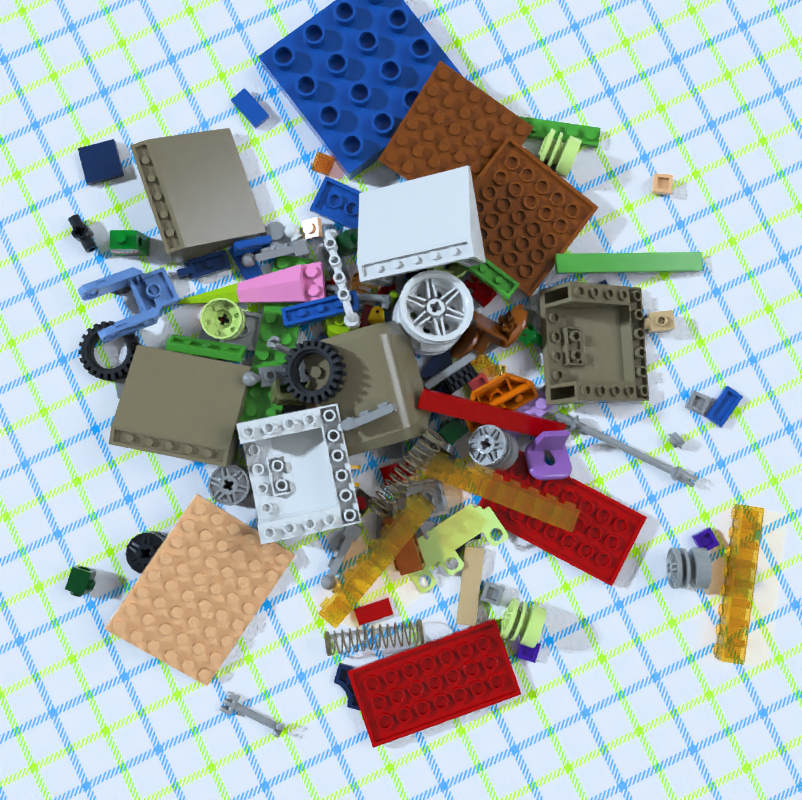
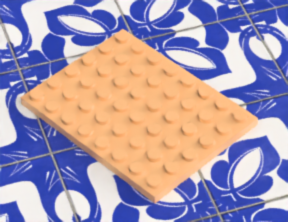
M196 493L105 626V630L208 686L295 557V554L277 542L261 545L259 532Z

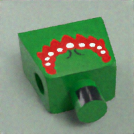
M110 230L109 248L113 256H149L150 237L137 230Z

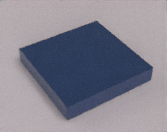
M114 139L77 148L88 186L124 176L117 144Z

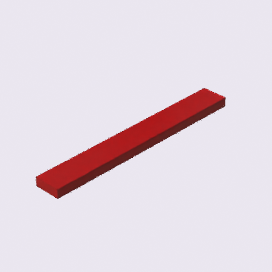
M423 388L417 405L422 410L485 425H494L498 428L538 437L543 431L565 430L567 426L564 422Z

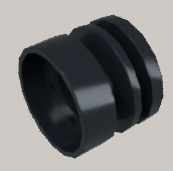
M150 531L138 534L132 538L127 545L125 554L131 569L141 574L168 535L161 531ZM150 549V552H149V555H150V556L147 557V556H146V554H147V551H146V550Z

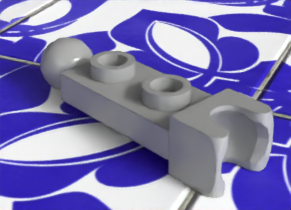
M306 238L293 241L292 246L289 245V242L278 245L279 249L271 250V247L259 249L260 253L255 255L247 252L242 255L241 262L245 267L249 268L254 266L256 262L292 253H295V256L311 253L309 242Z
M304 362L299 367V378L302 384H306L309 381V377L305 374L306 366ZM282 365L259 367V374L248 371L244 373L242 380L247 386H254L257 382H260V387L265 388L271 387L274 380L279 379L280 386H283V380H286V377L282 376V372H285L286 368H283Z
M356 524L346 526L343 533L345 539H340L336 547L339 552L336 558L332 556L327 566L330 568L328 575L323 576L321 579V586L325 590H331L335 587V576L352 541H357L363 529Z

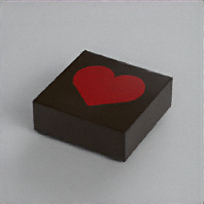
M359 488L356 492L359 512L363 515L369 508L367 501L371 497Z

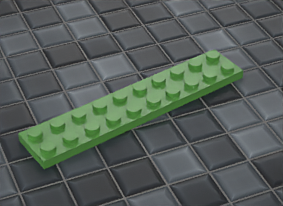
M288 255L275 257L272 272L299 264L313 263V259ZM265 303L252 364V371L256 374H259V367L287 364L288 360L284 359L286 354L273 350L266 344L272 336H277L281 338L279 343L296 349L295 345L298 341L301 325L286 329L283 323L281 308L301 303ZM257 382L254 386H248L241 422L283 414L284 405L272 404L271 387L261 388L260 382ZM288 385L280 386V388H288Z

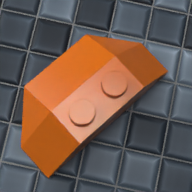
M506 372L473 390L470 400L515 410L539 396L533 381ZM465 420L471 434L478 427L485 425Z

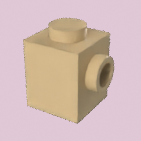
M673 310L650 312L643 319L644 329L647 330V334L670 332L675 329Z

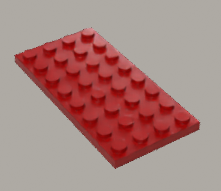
M519 450L518 457L511 467L503 471L494 472L477 507L481 506L482 509L490 507L506 531L610 586H613L647 519L646 516L570 476L559 480H538L534 478L528 470L524 452Z
M495 618L347 671L373 748L521 695Z

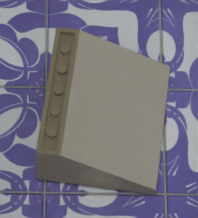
M230 128L151 138L130 145L166 253L177 264L233 246L234 242L267 234Z
M570 281L539 290L546 405L649 401L641 287Z
M137 345L111 425L108 444L227 467L236 461L239 439L237 438L238 430L236 424L241 422L248 386L243 383L242 377L244 373L252 371V366Z

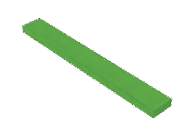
M702 252L566 253L554 255L556 274L703 271Z

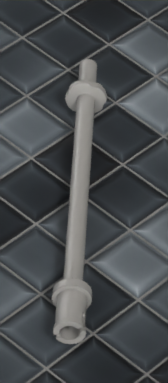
M557 411L554 418L570 425L569 431H573L576 428L670 474L671 479L674 481L678 480L691 488L695 483L688 479L697 482L698 477L684 471L682 467H671L579 422L578 415L573 419Z

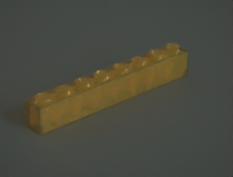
M437 452L435 458L430 459L431 463L428 464L424 475L563 530L573 532L581 511L576 509V504L565 501L564 504L557 501L558 497L547 494L546 497L539 494L540 490L529 487L527 490L521 487L522 483L512 479L510 482L502 480V475L492 472V475L484 473V468L476 465L473 468L466 466V461L458 458L453 461L448 459L449 455L443 452Z
M417 492L415 495H409L404 502L406 504L405 508L402 511L398 509L392 516V519H394L390 526L386 524L379 532L382 536L378 541L374 538L367 547L369 552L366 555L362 553L355 561L358 564L354 570L350 568L343 576L346 580L342 584L338 582L331 591L334 593L330 599L326 597L320 604L322 609L318 614L335 629L436 508L421 493Z
M734 504L731 510L732 527L728 530L730 542L726 548L727 565L723 569L725 580L720 591L722 602L718 607L720 618L719 624L715 628L717 640L713 645L714 658L721 662L740 665L745 663L764 508Z

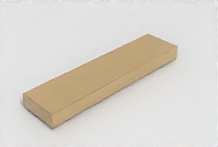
M465 546L456 624L476 625L485 548Z

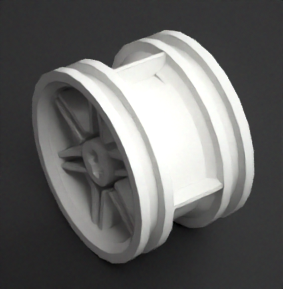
M440 270L420 272L405 284L393 308L391 321H396L399 327L409 335L415 354L436 356L451 349L469 327L473 318V299L468 288L456 276ZM415 313L416 319L411 318L410 314ZM444 325H447L449 329L445 330ZM423 329L430 331V333H425Z

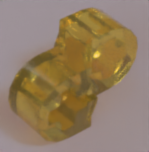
M476 354L477 357L470 362L473 367L484 368L488 376L499 377L506 373V365L493 364L487 355Z

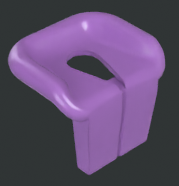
M568 430L543 431L532 443L526 446L524 455L528 470L534 478L538 480H559L570 476L572 465L565 444L570 436ZM544 450H549L555 461L554 465L545 463Z

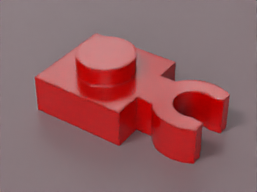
M471 274L469 277L473 280V283L468 279L463 283L467 288L473 290L471 296L484 308L497 293L485 283H480L479 279Z
M399 462L380 468L385 486H388L385 479L390 480L394 484L397 483L390 477V473L396 475L402 481L405 480L395 472V467L403 471L408 477L413 474L403 469Z

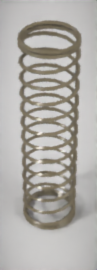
M425 428L422 434L429 441L436 444L439 449L438 451L432 449L425 441L418 438V441L423 446L432 451L433 457L427 455L418 445L413 444L417 451L427 456L429 462H424L416 453L408 450L412 457L423 463L424 468L418 467L409 457L403 456L409 464L419 470V474H415L406 464L399 462L403 469L414 475L415 480L409 479L403 471L396 467L394 468L396 473L410 482V486L405 485L396 475L389 474L395 482L405 487V492L400 491L393 482L385 479L388 486L400 492V498L396 497L386 486L380 485V488L386 494L396 499V503H392L382 492L376 491L377 496L391 504L392 508L387 509L374 496H371V499L367 501L368 507L376 515L387 518L389 511L393 510V505H397L398 499H402V493H407V487H412L411 481H416V476H420L421 470L426 469L425 464H430V458H435V452H440L439 446L446 444L445 440L435 431ZM371 503L378 506L385 513V515L377 511L371 505Z
M420 618L416 621L417 640L412 621L409 620V640L404 621H402V643L397 623L394 622V644L389 624H386V643L382 626L379 624V647L374 626L371 625V647L367 629L364 626V649L359 629L356 627V650L351 628H349V650H347L344 632L341 629V653L338 647L336 631H333V653L329 631H325L327 656H334L337 647L338 653L341 655L343 653V643L348 654L350 653L351 643L354 652L357 653L358 639L363 652L366 648V639L368 647L372 651L373 635L377 649L379 650L381 647V635L384 647L387 649L388 631L393 648L396 646V632L399 644L402 647L404 639L403 628L409 646L411 645V628L416 645L419 642V634L421 644H424L422 619Z

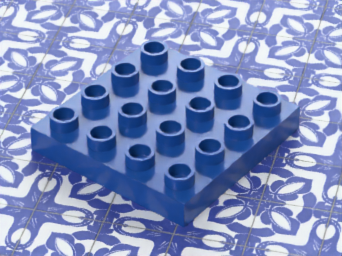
M335 0L258 56L261 66L350 181L379 159L440 60L463 76L404 0Z

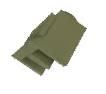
M279 379L274 380L270 388L272 404H310L299 401V398H294L291 396L293 393L288 392L286 388H280ZM308 381L305 387L312 391L310 381Z

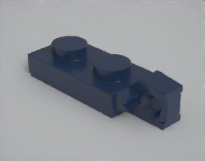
M221 250L188 260L189 262L185 263L186 267L176 271L180 279L189 277L190 280H196L230 270L231 266L226 250Z

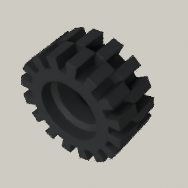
M469 362L442 383L451 395L479 374Z

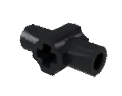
M78 214L69 217L68 221L73 228L72 236L82 244L87 253L95 251L97 245L93 240V231L83 223Z

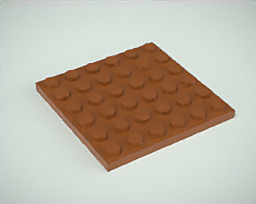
M440 60L377 161L407 181L469 166L472 181H474L508 136L512 137L520 145H523L533 126Z
M508 136L473 181L485 258L520 284L517 289L530 298L555 266L554 255L565 253L599 207L510 136Z

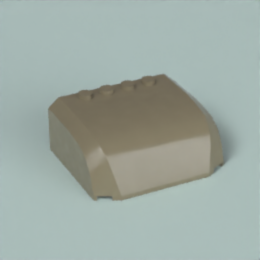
M396 321L378 323L320 340L333 345V348H337L340 351L338 354L343 356L342 362L346 363V368H343V371L347 372V374L342 378V380H345V383L340 385L341 391L336 392L334 398H329L330 401L316 403L317 407L337 403L341 422L352 416L358 418L360 417L358 413L370 409L371 412L378 409L377 405L386 401L389 404L395 403L398 408L397 411L349 431L343 430L348 456L423 435L422 432H424L425 428H428L431 411L422 410L417 407L424 385L411 339L399 327ZM313 353L304 358L312 391L322 388L330 375V367L326 358L321 354Z

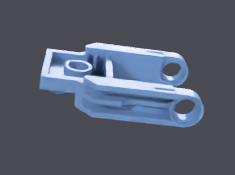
M131 267L86 283L78 288L81 299L88 301L127 286L130 287V291L141 313L114 322V325L98 331L102 342H109L157 324L162 309L180 303V299L164 267L149 273H143L142 270Z

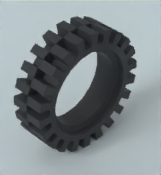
M101 321V324H94V328H88L86 330L88 334H83L81 337L84 339L83 342H79L81 350H78V354L82 357L79 359L84 364V369L88 370V373L96 378L106 381H115L128 375L136 347L141 345L139 343L140 339L135 335V332L123 336L122 338L127 346L125 360L115 368L101 367L94 356L95 345L100 339L98 331L114 325V321Z
M305 340L302 341L303 344H296V349L291 348L289 350L291 355H286L284 358L288 360L287 364H282V367L286 368V371L282 372V376L286 377L283 383L289 386L286 388L287 391L293 393L291 396L294 398H299V401L306 403L330 401L329 398H334L336 396L335 393L341 391L340 385L345 383V380H342V378L346 376L347 372L343 371V368H346V363L342 362L343 356L338 354L340 351L337 348H333V345L326 342ZM318 353L326 358L330 367V375L322 388L311 391L301 383L299 367L306 356Z

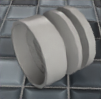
M494 425L478 427L472 433L468 442L469 455L473 461L495 471L508 469L515 463L518 457L519 447L514 436Z
M230 464L227 467L220 466L212 472L209 478L208 489L210 495L216 502L222 505L232 506L245 502L253 492L248 469L241 465ZM228 481H233L232 489L226 487Z
M675 547L669 548L666 559V572L670 587L672 589H687L690 585L692 589L709 588L712 577V565L706 548H690L688 552L683 547L679 549Z

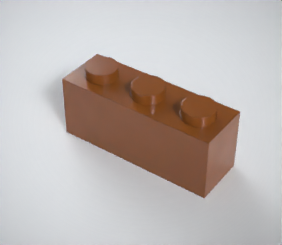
M408 510L384 518L381 526L384 534L388 536V548L394 554L396 571H399L400 575L403 576L423 570L426 564Z

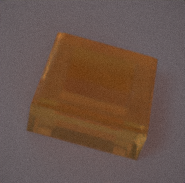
M317 151L311 170L329 177L335 159L332 156Z

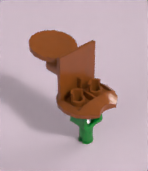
M523 304L514 306L504 317L499 315L498 322L501 324L473 311L475 325H470L460 336L459 340L451 348V356L455 359H460L468 354L472 348L478 353L483 354L491 342L502 348H507L518 338L526 346L531 342L543 349L542 335L536 333L532 324L527 323L528 312L524 311Z

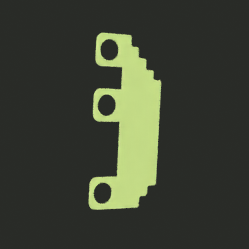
M469 504L426 532L429 537L427 540L424 535L417 538L426 565L423 570L409 573L408 575L421 593H426L437 584L428 567L439 561L448 575L455 574L464 567L463 561L455 550L483 532L492 546H498L508 539V533L490 507L482 509L481 506L474 508L472 504ZM494 528L500 529L503 533L499 541H494L490 537V532ZM450 557L456 558L458 561V567L454 570H450L446 566V561ZM427 575L430 577L431 584L429 587L424 588L420 586L419 578L421 576Z

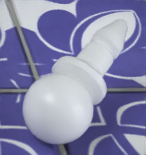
M294 223L286 225L284 232L288 238H291V242L301 240L300 237L303 235L299 233V227Z

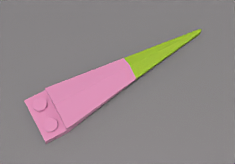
M323 263L299 264L184 298L177 304H207L210 300L216 298H227L235 303H305L325 298L326 287Z

